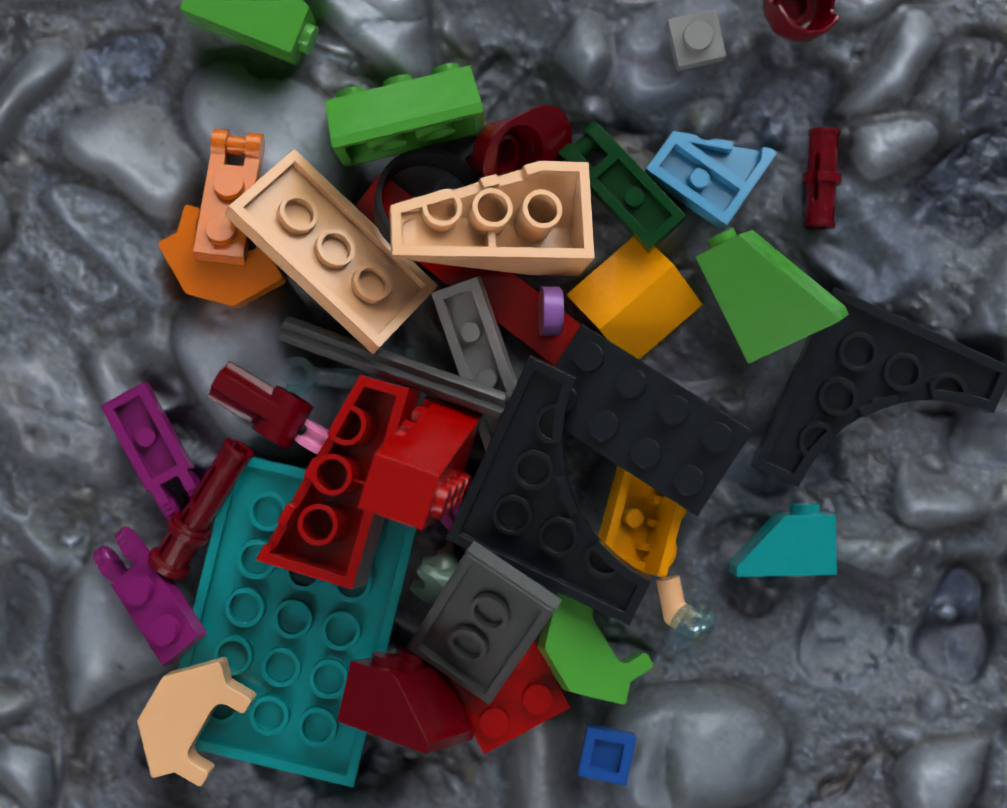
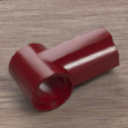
M230 361L217 374L207 396L231 413L253 424L251 428L257 433L286 449H290L295 437L299 434L305 420L308 419L314 408L312 404L279 385L274 387Z

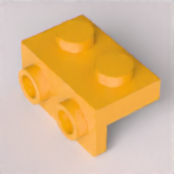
M617 465L598 535L618 556L644 573L665 578L669 567L675 560L677 554L676 539L681 520L685 517L688 510Z

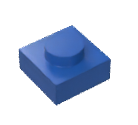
M587 723L577 767L578 776L627 786L636 742L635 733Z

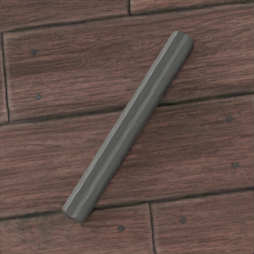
M287 317L280 330L279 337L282 342L493 418L501 419L510 399V395L506 392L379 348L372 354L356 339L297 318Z

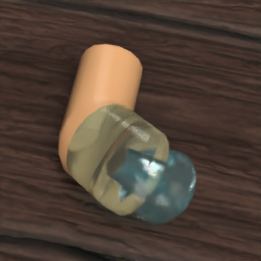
M679 575L656 580L663 619L666 624L693 640L704 639L715 630L716 619L709 609H696L685 602Z

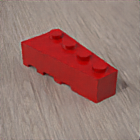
M359 375L328 430L327 439L316 458H312L303 475L305 478L292 501L285 506L277 521L279 524L268 543L263 545L256 558L257 561L352 590L367 584L385 517L357 508L375 452L392 433L397 434L401 423L405 419L413 421L411 416L413 410L417 407L420 391Z
M427 395L423 399L422 405L417 406L412 412L411 420L416 422L405 419L401 423L397 434L392 433L375 452L357 508L420 530L426 528L436 519L441 520L444 513L449 514L451 508L455 509L458 503L462 504L466 496L471 475L464 473L483 414Z

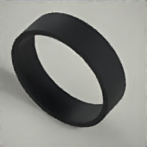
M419 148L400 154L385 167L377 184L373 201V213L381 235L390 245V220L382 204V190L386 183L400 171L415 166H431L443 169L459 179L464 186L479 182L478 176L465 161L444 150Z

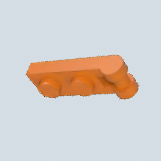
M213 129L210 159L193 247V254L196 260L246 265L250 239L224 214L229 205L260 179L265 149L264 134L248 132L247 137L231 135L230 130ZM229 155L245 156L244 165H228Z

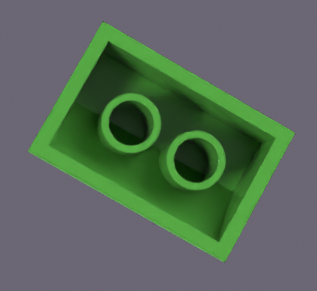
M458 63L439 65L431 70V75L412 79V76L407 74L393 76L383 81V87L366 91L362 86L344 88L335 93L336 98L325 100L332 148L344 168L397 156L413 149L430 148L475 137L485 126L484 110L471 66L460 68Z

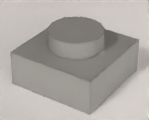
M716 9L668 19L666 28L676 72L724 61L726 52Z

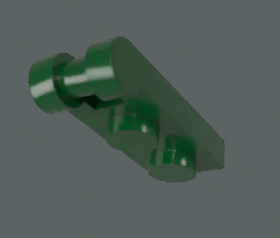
M592 121L582 130L583 137L573 146L571 144L565 145L557 153L560 161L588 162L586 159L597 151L605 157L594 168L589 163L590 192L649 253L685 221L686 215L597 122Z

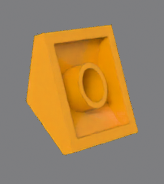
M634 237L628 240L566 294V297L599 335L639 360L703 305L668 258L656 247L648 253Z

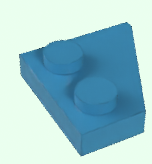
M673 131L644 172L660 188L722 231L778 152L767 147H762L760 151L733 146L734 141L717 138L703 140L695 134Z

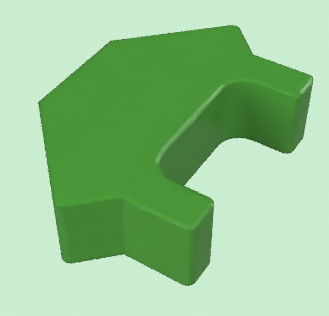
M551 592L562 600L541 630L537 648L562 690L624 705L627 701L630 682L653 667L648 654L633 652L619 661L593 619L594 609L559 592Z

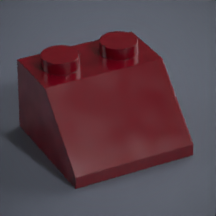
M398 648L395 654L376 651L373 652L371 658L351 661L337 722L424 754L473 739L475 729L448 676L427 663L421 656L414 654L407 648Z

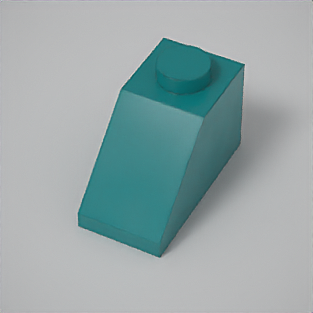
M790 503V512H775L728 561V572L736 577L837 575L836 515L824 511L820 512V503Z

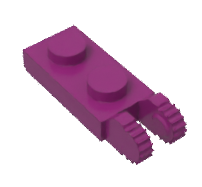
M143 382L102 404L101 408L147 492L151 491L162 513L169 521L172 515L181 511V507L165 484L178 477L187 492L188 498L191 499L200 483V479L193 472L192 469L195 467L149 382Z
M124 526L115 533V541L123 555L135 565L128 570L124 562L116 554V551L105 545L100 546L93 552V560L98 565L101 574L113 582L111 584L113 590L162 666L170 665L207 635V631L173 579L159 574L149 565L147 560L150 550L141 540L138 533L130 529V527Z

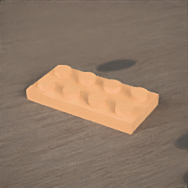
M295 149L229 205L224 214L372 354L386 342L438 287L413 261L391 258V245L384 239L379 229Z

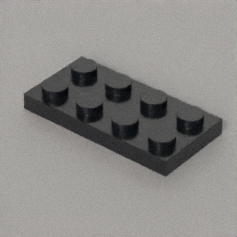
M583 324L555 365L577 376L567 404L564 431L697 517L753 432V430Z

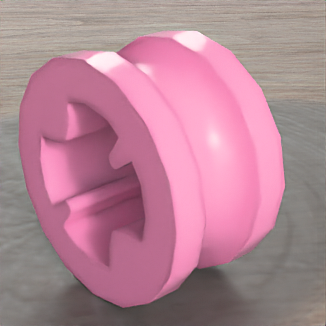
M306 419L304 422L306 426L305 433L302 435L297 434L294 440L317 455L328 437L327 432L329 429L310 419Z

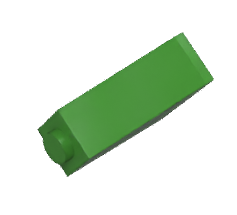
M183 0L180 10L191 24L296 66H299L303 53L309 55L312 52L319 32L318 26H315L316 20L311 9L303 0Z
M730 228L707 240L706 242L710 249L696 256L748 364L827 328L849 315L845 305L753 230L737 235L734 228Z

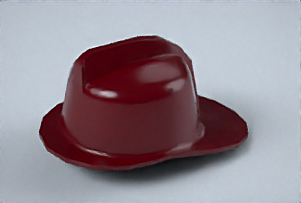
M544 104L533 107L511 119L496 120L488 123L479 131L474 141L472 153L465 158V162L471 169L476 171L480 178L493 174L500 176L522 169L524 165L537 161H560L557 153L565 145L572 143V128L567 115L558 107Z

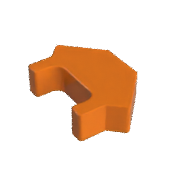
M187 204L184 206L177 232L158 243L161 252L184 292L193 297L240 309L287 282L282 269L258 246L248 251L246 265L196 260L193 254L200 208Z

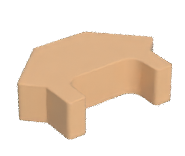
M226 657L176 669L162 677L137 720L151 777L156 778L176 773L196 786H202L215 768L214 763L200 756L195 748L196 741L219 704H225L239 713H245L257 696L255 691L232 678Z

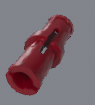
M816 127L808 130L807 172L802 173V185L806 186L805 220L803 222V228L835 229L836 186L842 184V174L837 172L838 146L841 132L837 128Z

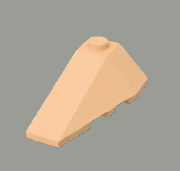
M537 161L524 165L520 170L497 176L493 174L480 178L479 182L453 190L446 188L390 206L391 258L526 275L579 276L595 258L589 162Z

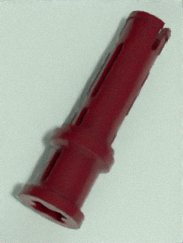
M231 438L225 439L216 458L198 484L188 504L184 507L183 511H179L170 517L167 523L169 530L159 547L152 548L148 553L147 561L149 565L159 574L174 580H183L190 572L189 563L198 548L207 545L210 540V525L214 517L228 498L243 470H245L248 463L254 457L253 451L247 445L236 439L234 441Z

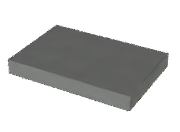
M473 541L407 649L421 656L427 663L490 705L551 618L562 599L476 541Z

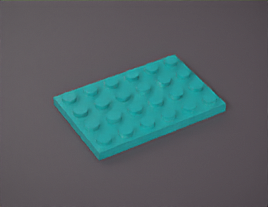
M254 456L245 470H243L236 485L216 514L193 611L206 629L207 635L181 656L178 669L226 657L232 678L255 691L257 696L245 713H239L225 704L217 705L197 739L195 748L196 750L354 787L367 732L337 722L348 671L352 660L371 658L373 652H387L417 528L385 517L367 584L353 590L257 561L256 558L263 545L268 543L279 524L277 521L285 506L292 501L305 478L303 475L306 468Z

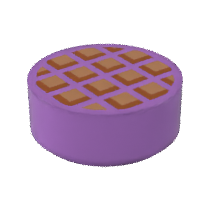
M541 286L538 304L540 336H559L562 333L564 323L563 291L560 287Z

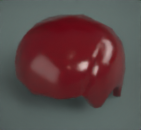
M763 0L764 16L771 30L789 42L812 41L829 31L840 19L838 14H834L836 0Z

